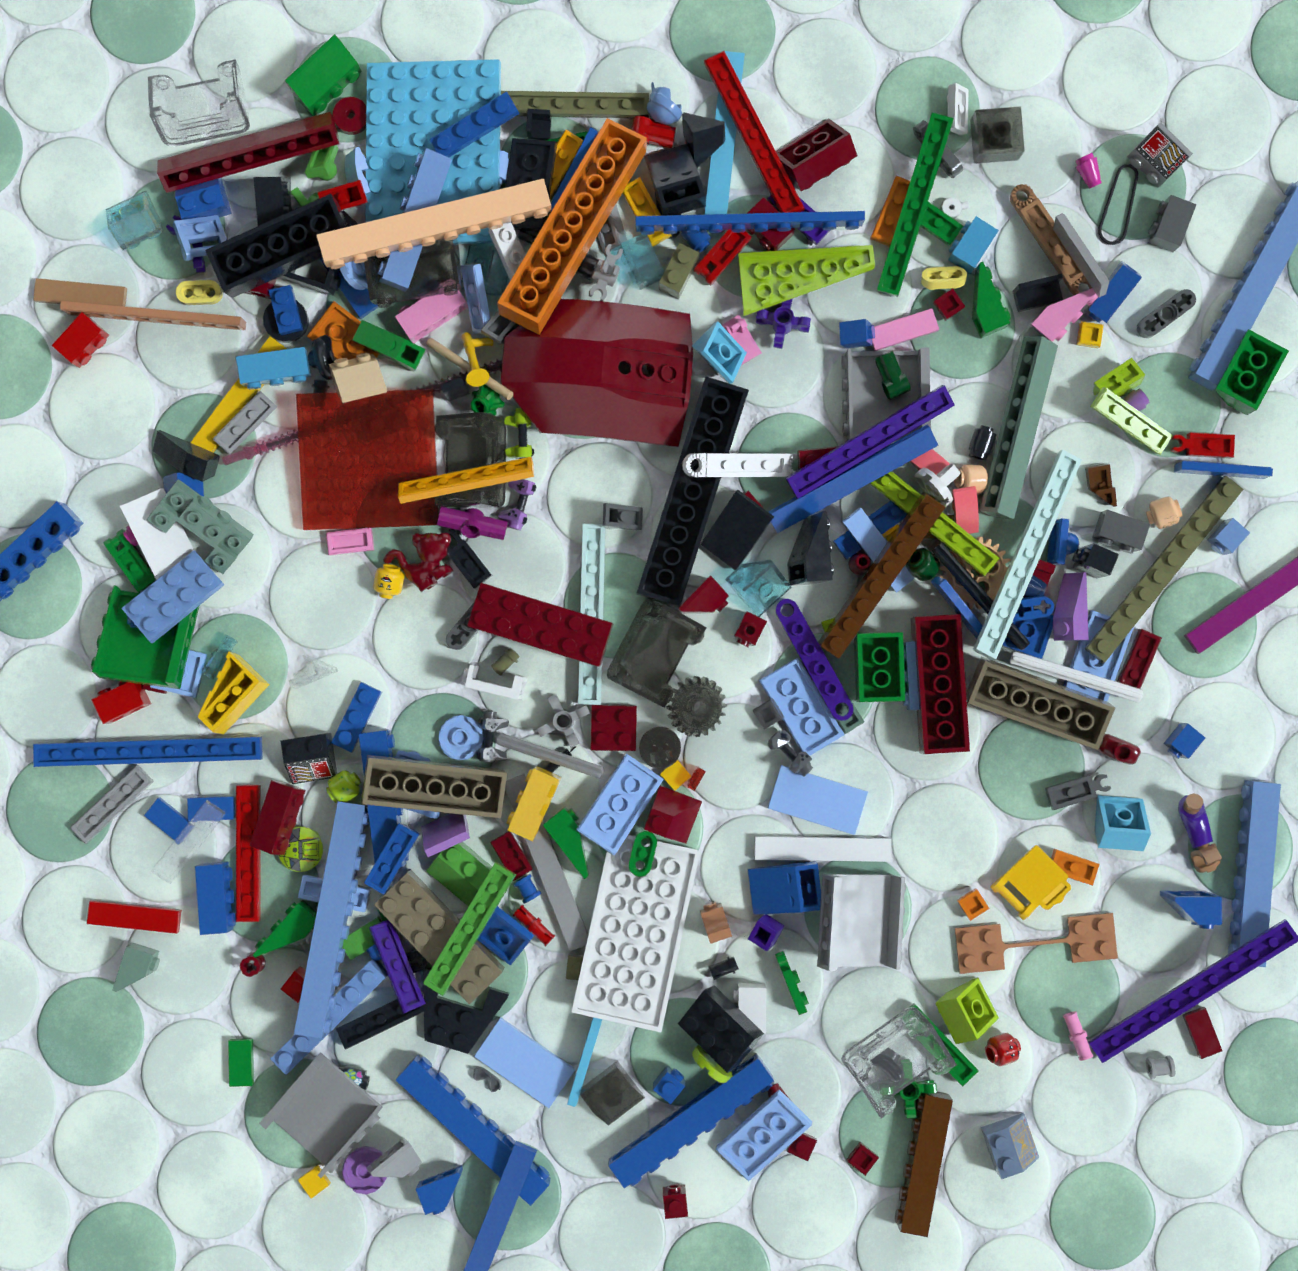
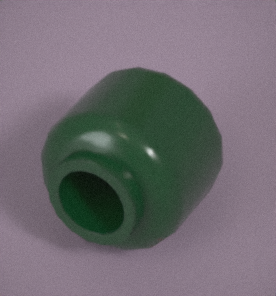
M919 548L915 550L906 563V568L918 580L928 581L939 572L940 561L930 550Z

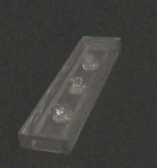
M206 800L151 872L171 884L226 812Z

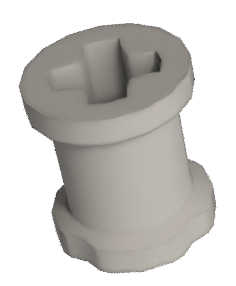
M1170 1055L1164 1059L1153 1060L1152 1058H1146V1069L1150 1079H1155L1156 1076L1162 1075L1175 1076V1064Z

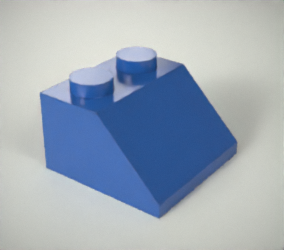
M222 178L175 191V199L182 220L218 215L220 218L232 214Z
M1160 891V896L1182 918L1191 921L1192 925H1199V928L1214 929V925H1222V897L1207 891Z

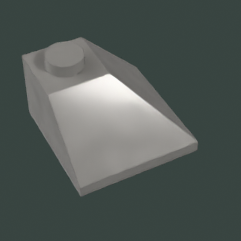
M403 1138L366 1167V1169L373 1177L403 1178L406 1175L410 1177L420 1169L418 1165L422 1161L410 1143Z

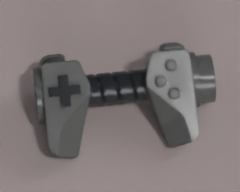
M483 711V716L479 719L480 728L484 729V746L479 748L477 759L483 762L504 761L507 759V753L493 747V732L508 727L509 720L498 718L497 712Z
M786 730L778 731L769 739V748L771 750L780 748L792 761L789 769L794 773L801 774L803 777L806 776L813 769L810 763L812 758L806 752L795 753L787 744L791 736Z

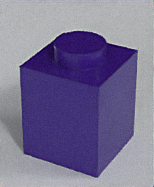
M764 914L757 920L748 940L768 951L775 945L785 925Z

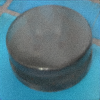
M657 726L643 734L639 744V752L647 765L656 769H664L670 767L678 760L681 753V743L673 730Z

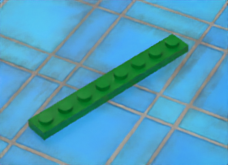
M933 112L931 114L877 287L878 292L896 297L899 296L954 118Z

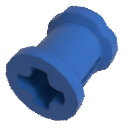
M531 874L513 883V886L517 887L521 893L524 904L541 894V891L537 890L534 886Z

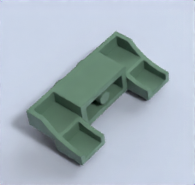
M179 479L146 519L164 533H167L177 521L213 547V550L204 561L222 574L236 560L237 556L254 535L232 519L229 513L214 506L210 499L199 495Z

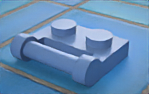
M218 215L177 220L173 223V228L185 261L193 260L194 257L208 256L205 250L215 246L191 248L190 244L216 240L220 244L227 240Z

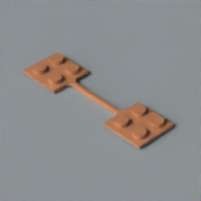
M1113 913L1067 917L1069 934L1066 938L1005 944L1002 941L1000 924L955 928L959 974L1005 970L1004 951L1007 948L1054 943H1068L1070 945L1072 963L1118 959Z

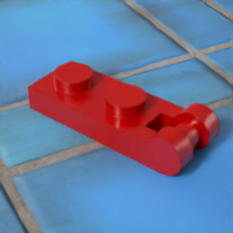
M728 230L698 263L694 272L706 278L705 281L711 286L738 253L749 243L752 236L746 231L735 233L732 230ZM709 263L716 267L712 272L707 268Z

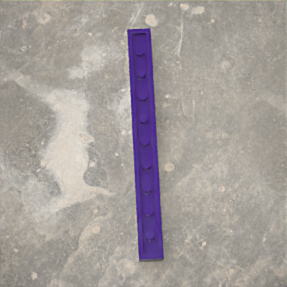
M1286 919L1282 920L1088 1042L1100 1061L1102 1063L1106 1062L1298 942V935Z

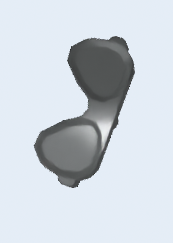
M483 1067L475 1068L474 1080L486 1079L489 1081V1090L491 1092L501 1089L500 1079Z

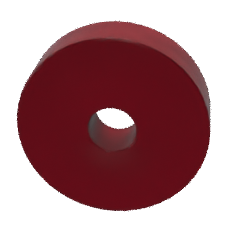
M345 97L336 103L333 109V120L338 129L348 135H356L366 129V105L362 100L356 97ZM350 113H354L355 116L353 118H348Z

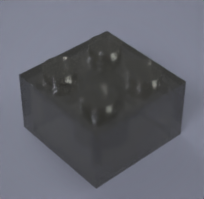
M1021 106L975 110L970 119L974 164L1019 160L1025 151Z

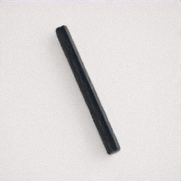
M943 544L936 545L932 550L934 555L988 614L994 601ZM1012 623L1007 637L1018 649L1023 650L1030 642Z

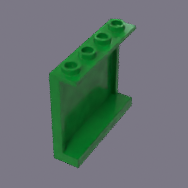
M114 585L107 599L109 605L107 614H104L102 618L103 630L102 634L97 638L98 650L96 657H93L91 662L92 672L102 679L180 689L199 606L154 643H151L138 627H130V624L127 623V614L121 609L140 593L123 591Z

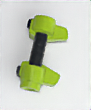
M516 408L514 416H507L504 424L518 428L519 445L505 449L508 458L522 459L532 457L534 449H532L531 445L527 444V429L531 427V421L521 408Z

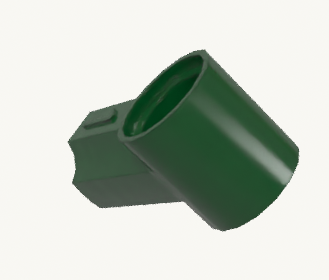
M893 351L874 358L883 380L881 382L883 391L889 400L911 391L909 380L901 372Z

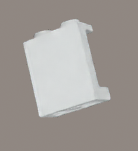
M470 665L468 669L465 668L462 681L465 682L466 688L517 700L523 699L527 677L515 675L511 688L478 680L479 666Z

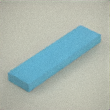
M594 1017L592 1019L567 1105L573 1107L577 1105L602 1019Z

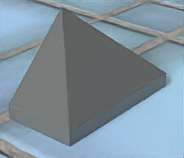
M497 311L481 329V333L498 344H504V338L516 329L519 324L499 315V311Z

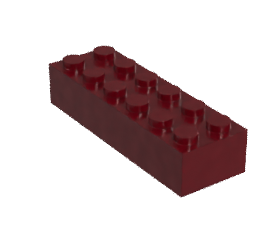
M481 583L467 626L601 667L614 624Z
M961 614L910 618L912 641H915L920 710H917L919 753L970 752Z

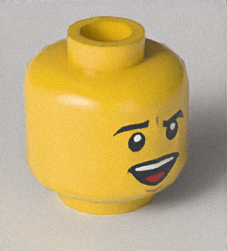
M383 564L382 567L376 569L373 589L379 592L380 597L392 599L393 596L399 595L402 592L405 575L400 571V567L392 564Z

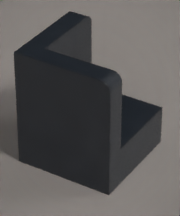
M528 108L526 124L528 139H551L552 118L550 110Z

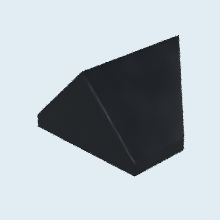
M683 112L682 126L684 139L698 168L724 144L725 122Z

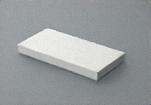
M164 488L120 506L156 580L194 551L182 525L177 521L167 533H164L146 520L166 495Z

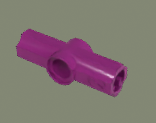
M443 506L440 508L437 522L439 526L460 530L462 535L467 538H477L482 535L504 540L508 524L504 520L486 517L482 511L476 508L460 511Z

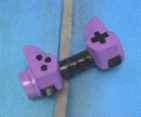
M525 479L508 482V486L520 494L516 508L501 511L498 515L499 518L508 521L509 528L520 531L527 523V514L524 513L528 496L533 495L536 491L535 483Z

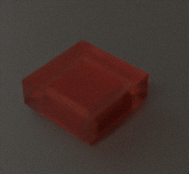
M699 766L696 767L687 783V787L695 791L706 771Z

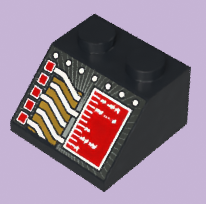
M331 733L280 740L283 763L292 784L330 779L337 774Z

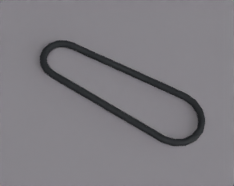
M1124 164L1118 168L1098 227L1100 239L1108 245L1121 243L1127 235L1139 174L1138 170L1131 164ZM1128 167L1135 172V179L1122 237L1118 241L1112 242L1103 237L1102 225L1119 174L1123 168Z

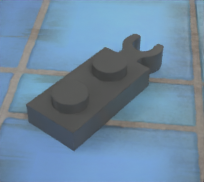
M1099 774L1094 780L1091 779V775H1086L1046 787L1045 790L1051 810H1057L1096 798L1095 791L1097 790L1102 792L1109 791L1111 786L1102 787L1100 785V781L1107 778V775Z

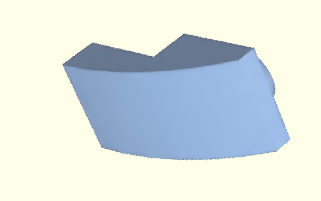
M356 147L345 157L347 183L361 180L367 195L371 191L363 172L368 169L360 147Z

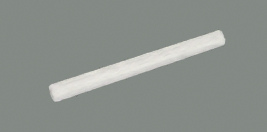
M1013 651L1010 657V663L1131 701L1140 702L1143 696L1142 689L1024 653Z

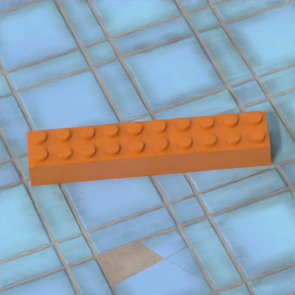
M608 118L606 119L497 302L499 315L540 335L647 150V137Z

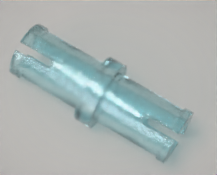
M225 634L216 651H212V657L201 673L214 680L218 671L227 660L228 651L231 652L238 641Z

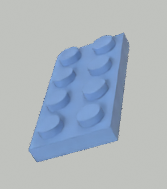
M194 550L121 609L151 643H154L222 588L224 583Z

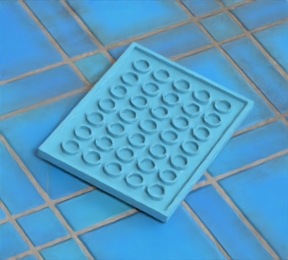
M499 59L367 63L366 163L368 169L366 170V180L371 192L366 195L368 203H366L365 223L402 214L403 210L399 209L404 196L408 197L410 189L407 188V184L411 174L414 176L416 174L417 167L414 166L418 153L422 154L426 148L436 152L429 139L501 95V62ZM500 126L449 157L452 161L437 205L500 189ZM484 228L474 235L464 233L458 235V238L454 240H436L435 244L493 243L488 232L489 229Z

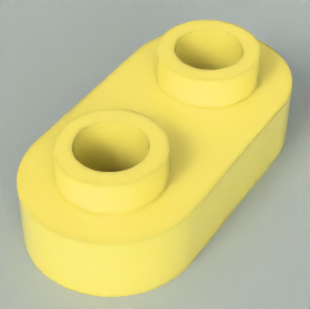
M958 266L927 268L922 272L921 284L929 290L960 288L966 283L967 272Z
M213 280L183 281L176 288V296L185 305H212L222 299L223 290ZM215 290L214 296L209 297V292ZM192 291V296L187 298V293Z

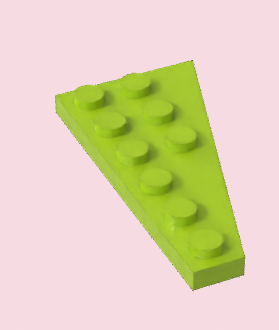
M873 245L738 253L743 316L873 270L875 267Z

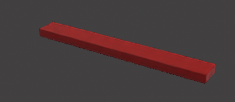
M725 51L704 60V65L779 212L794 213L804 211V206Z

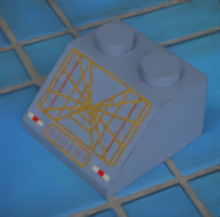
M1024 1113L981 1127L995 1171L1001 1179L1024 1172L1039 1158Z

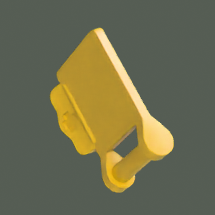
M1035 845L1006 873L997 879L990 888L995 893L998 892L1018 912V916L1025 920L1039 905L1043 909L1049 910L1055 904L1061 903L1065 895L1071 890V885L1066 881L1068 875L1038 845ZM1008 881L1030 902L1027 906H1024L1004 886Z

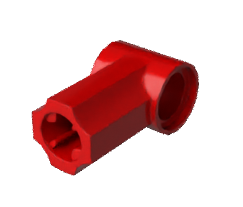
M644 116L634 117L631 130L647 137V145L654 144L668 148L673 147L676 127L653 123V120Z

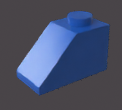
M462 1165L419 1181L416 1192L425 1215L429 1213L436 1215L446 1209L445 1207H447L463 1171Z

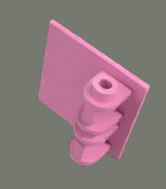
M740 315L722 324L725 330L747 352L741 365L762 353L748 331L745 319H741Z

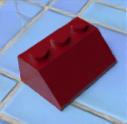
M827 119L776 151L793 186L801 192L809 189L822 178L828 177L841 166L849 164L852 159L858 156L850 133L831 119Z

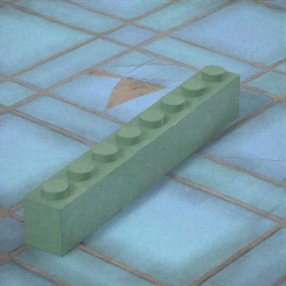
M1042 336L1023 338L980 508L981 512L995 518L1013 520L1015 518L1058 348L1057 344Z

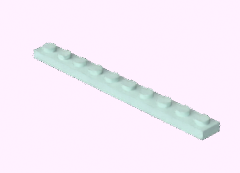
M1061 450L1057 454L974 645L973 651L990 660L997 659L1082 461L1065 450Z

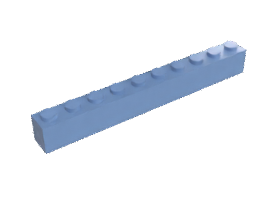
M1298 181L1296 183L1292 182L1286 189L1284 195L1287 197L1275 209L1274 214L1276 217L1274 221H1270L1263 232L1265 234L1263 241H1259L1253 250L1255 255L1252 261L1249 260L1242 270L1245 273L1244 276L1232 288L1234 294L1231 300L1228 299L1223 305L1221 318L1217 319L1210 329L1213 333L1209 339L1207 338L1200 347L1201 355L1192 362L1189 368L1191 373L1188 378L1211 391L1219 383L1248 329L1251 330L1298 243Z
M339 801L337 803L294 1035L322 1039L326 1037V1033L330 1034L332 1020L329 1019L330 1011L334 1010L337 996L333 995L335 986H339L341 972H338L339 963H343L345 957V949H342L344 939L347 940L350 927L347 926V919L353 913L354 903L351 902L352 893H356L358 887V880L355 879L356 871L361 869L362 857H359L360 849L365 847L366 834L363 833L365 825L369 824L368 807L365 805Z

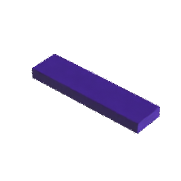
M389 920L369 927L403 1014L426 1004L394 925Z

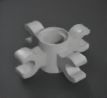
M608 244L604 250L606 259H598L591 277L597 280V283L589 290V296L592 297L594 291L599 290L602 294L600 301H603L607 296L606 285L613 287L620 271V267L614 264L622 256L623 249H619L617 255H612L610 253L611 244Z
M557 694L547 698L555 715L552 722L537 728L540 737L557 729L564 732L570 747L578 745L579 741L572 726L575 720L590 714L587 705L570 713L563 710ZM561 714L567 715L570 719L567 727L558 725L557 719Z

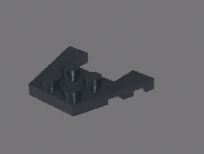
M424 968L423 982L425 981L426 977L431 971V968ZM423 984L424 1000L429 1009L424 1012V1040L468 1054L507 1000L509 992L490 987L484 1007L479 1009L438 996L439 993Z

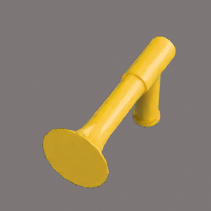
M465 332L461 335L471 367V371L466 376V381L473 387H479L486 384L490 376L487 370L480 369L475 354V347L493 346L494 342L489 337L472 339L471 334Z

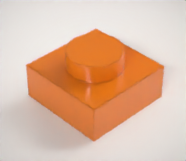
M976 888L957 900L970 921L990 909Z

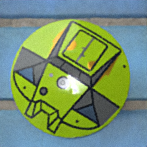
M294 827L285 855H278L282 864L295 872H305L318 865L323 855V844L318 832L307 827Z

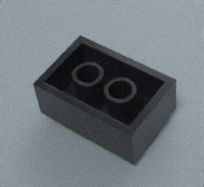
M715 985L705 989L677 1023L726 1073L738 1067L764 1035Z

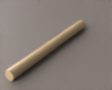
M433 338L428 339L427 346L467 373L471 371L469 362ZM489 377L485 385L507 400H510L513 392Z

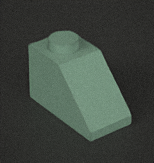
M136 943L126 946L112 991L117 992L155 972L160 962L158 958L159 951Z

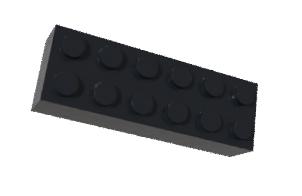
M328 194L205 251L223 292L229 297L234 298L323 258L317 234L346 228L348 224L338 201L332 194Z

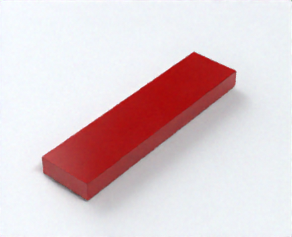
M92 900L89 901L87 924L177 934L180 930L182 910Z

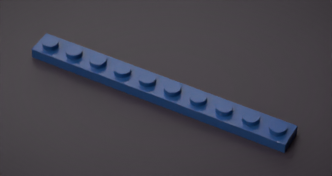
M865 211L636 216V232H641L643 235L654 234V231H663L664 234L686 231V233L695 234L699 233L700 230H709L710 233L732 230V232L740 233L744 232L745 229L765 232L773 228L784 232L791 230V228L810 231L815 227H823V230H835L836 227L855 230L863 225Z
M262 737L33 744L34 767L263 759Z

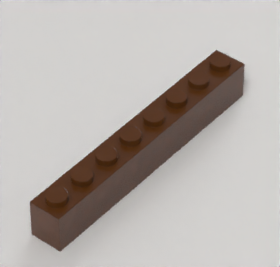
M922 492L833 622L829 625L827 631L818 641L822 648L837 658L841 657L946 508L944 505Z

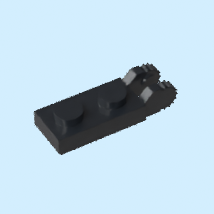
M450 528V535L459 544L453 548L449 545L447 555L471 586L476 589L493 575L468 543L459 536L455 529Z

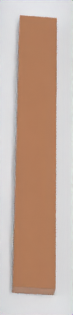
M61 301L60 309L63 312L74 316H79L83 312L89 317L246 330V321L239 316Z

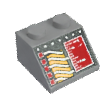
M1160 122L1127 157L1135 168L1140 169L1146 175L1150 183L1160 187L1193 153Z

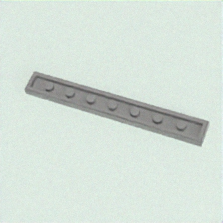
M525 774L506 781L505 790L514 812L518 806V803H516L520 790L524 791L527 785ZM542 821L533 842L526 838L525 840L568 948L572 951L587 944L588 932Z

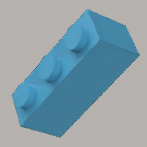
M305 347L236 356L240 384L244 387L247 386V389L261 388V384L270 383V386H280L284 384V381L293 380V383H301L307 381L306 378L312 377L308 362V352Z

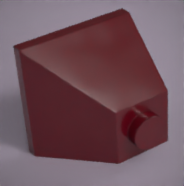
M710 575L678 608V611L681 614L713 613L715 610L720 613L729 603L726 601L729 595Z
M660 785L644 830L686 844L702 801Z

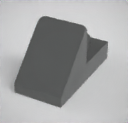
M603 503L602 526L606 529L642 530L643 508Z

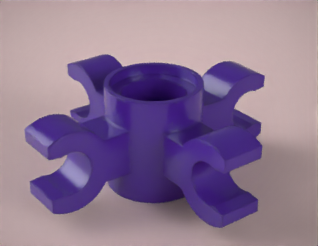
M793 299L782 302V306L777 308L774 313L765 309L757 311V324L773 325V329L776 332L774 348H783L785 334L790 333L792 329L809 333L811 318L794 316L791 310ZM784 318L787 319L788 322L781 323L778 320Z

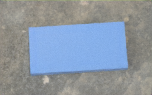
M1090 610L1088 615L1089 640H1079L1070 668L1115 681L1133 628L1107 661L1101 663L1085 650V647L1110 616ZM1066 680L1063 684L1065 687L1104 701H1108L1110 696L1108 693Z
M798 657L759 680L768 697L774 699L783 713L784 718L782 720L801 752H806L810 756L845 735L831 715Z
M625 754L576 831L610 854L615 855L662 783L663 778L628 754Z
M780 766L768 809L852 835L856 834L868 794L867 791L809 773L803 777L799 773L792 772L789 769L790 767Z
M501 1017L474 1055L475 1058L548 1108H550L575 1071L574 1067Z
M778 1090L717 1145L716 1150L745 1179L750 1181L811 1127L812 1121L784 1093Z

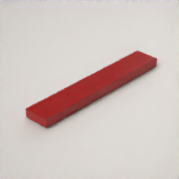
M236 785V922L261 921V850L250 846L261 812V785Z

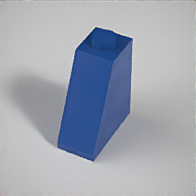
M1121 261L1108 278L1109 285L1106 295L1098 297L1088 306V310L1091 312L1089 316L1098 323L1102 320L1107 323L1141 280L1140 273Z

